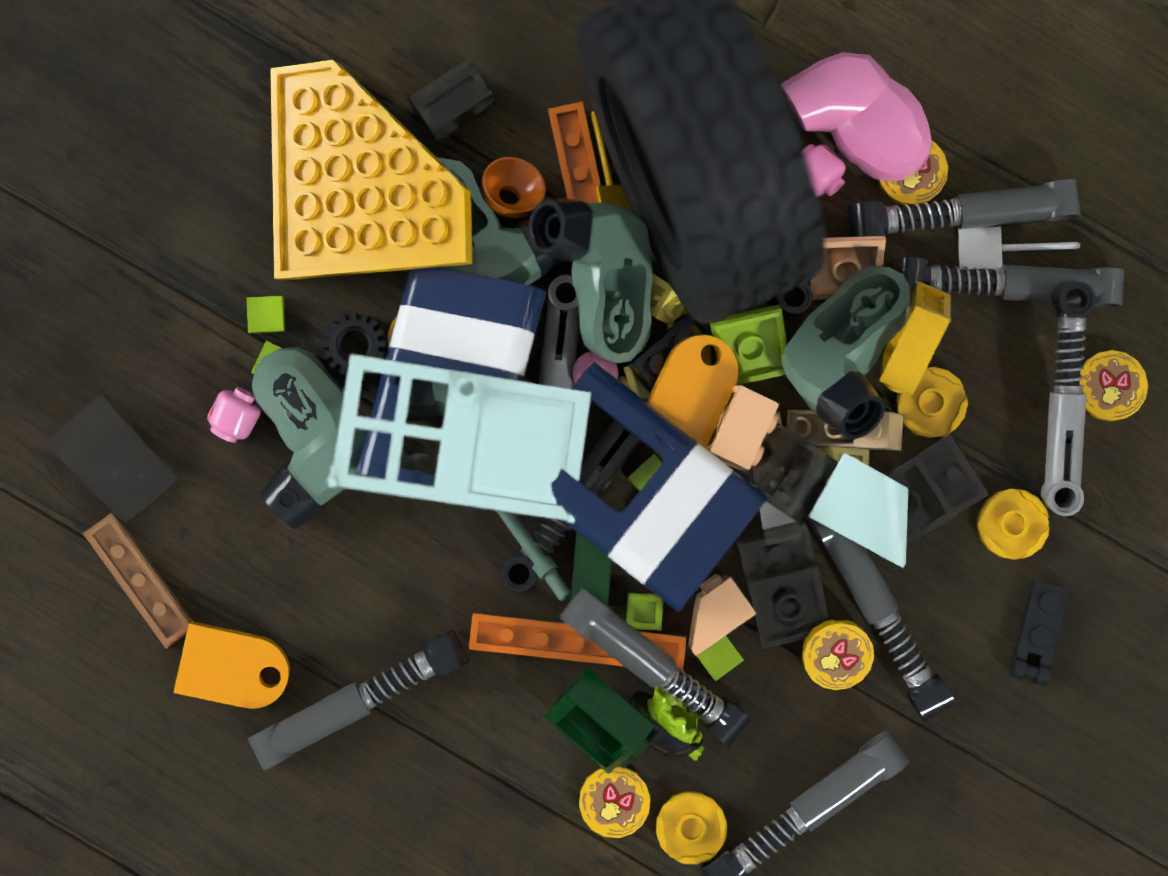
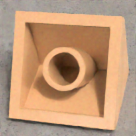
M885 236L825 238L826 256L823 269L808 282L813 293L812 300L830 298L837 292L843 282L858 270L870 266L883 267L886 244Z

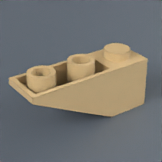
M787 410L786 445L902 451L903 415L884 412L883 418L872 432L864 437L851 440L846 439L822 421L813 410Z

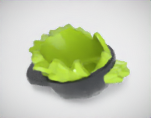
M659 687L654 688V696L643 691L635 692L630 698V705L654 725V728L647 736L651 741L649 745L665 756L683 757L689 755L694 761H697L704 748L702 746V733L697 728L698 717L696 716V711L687 712L686 707L682 705V701L677 702L675 696H669L668 690L662 691V688Z

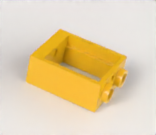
M917 281L911 293L910 316L905 326L891 339L882 353L879 381L884 383L885 387L896 393L907 392L911 395L914 394L951 320V294Z

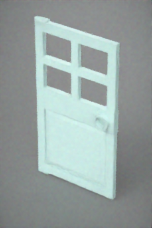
M350 354L334 464L331 466L330 476L327 478L328 487L357 489L565 520L568 523H574L575 518L571 514L568 515L562 506H557L556 499L552 494L551 483L558 477L560 469H563L579 482L591 393ZM363 371L401 377L394 422L357 416ZM412 379L449 384L443 429L405 424ZM355 428L392 434L385 480L348 474ZM403 436L441 441L434 487L397 482Z

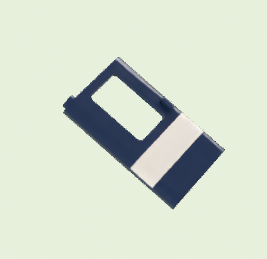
M443 268L410 269L386 360L523 382L546 292L526 284ZM381 375L370 418L394 422L400 376ZM366 431L355 474L385 480L392 434ZM399 468L397 482L434 487L435 476ZM461 505L462 507L477 511L483 510V508Z
M593 362L572 386L571 390L590 392L591 402L662 457L663 462L623 512L613 510L563 469H560L557 478L551 483L552 494L556 499L557 506H562L568 515L571 514L575 518L574 523H568L563 520L566 524L679 612L769 497L596 362Z

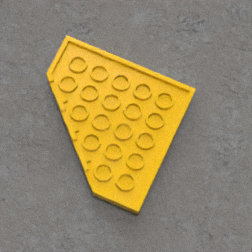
M328 60L271 68L274 279L284 281L472 264L471 191L340 63Z

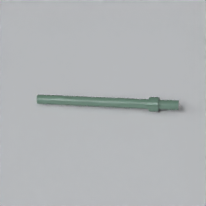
M496 510L533 562L532 569L540 580L545 579L560 601L570 596L572 592L556 571L558 566L550 555L545 556L515 513Z

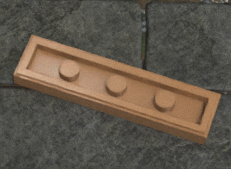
M110 513L83 533L85 538L163 646L167 649L186 636L188 625L193 621L116 513Z

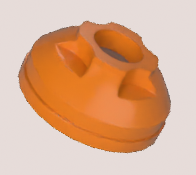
M503 157L493 161L485 169L481 180V193L484 201L493 211L508 218H523L531 215L535 207L543 201L546 192L545 181L539 170L531 163L517 157ZM505 190L511 191L517 196L518 202L512 205L507 204L501 200L499 193Z

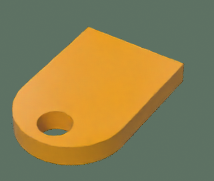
M709 335L692 336L680 341L669 353L646 401L705 448L737 383L738 363L733 351L725 342ZM706 345L713 346L718 354L716 362L711 366L706 365L701 359V351Z
M191 621L187 629L174 693L242 708H262L276 701L283 693L290 675L289 661L283 649L269 638ZM266 667H274L280 672L281 679L274 685L266 684L261 678V671Z

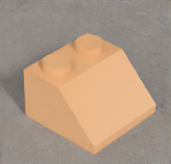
M734 386L731 397L723 410L706 449L726 465L739 470H750L751 465L755 467L764 452V447L761 446V443L766 433L770 434L778 422L779 414L776 413L779 403L744 386Z
M714 574L699 586L702 591L695 598L688 646L696 656L756 614L735 582L727 575L720 577V575Z

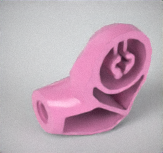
M842 52L818 61L779 85L789 108L804 131L831 132L838 150L846 159L857 165L873 179L886 182L905 180L917 173L928 160L932 140L929 124L921 104L909 89L891 79L870 55Z

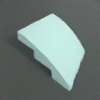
M844 453L809 517L904 568L906 564L908 488Z

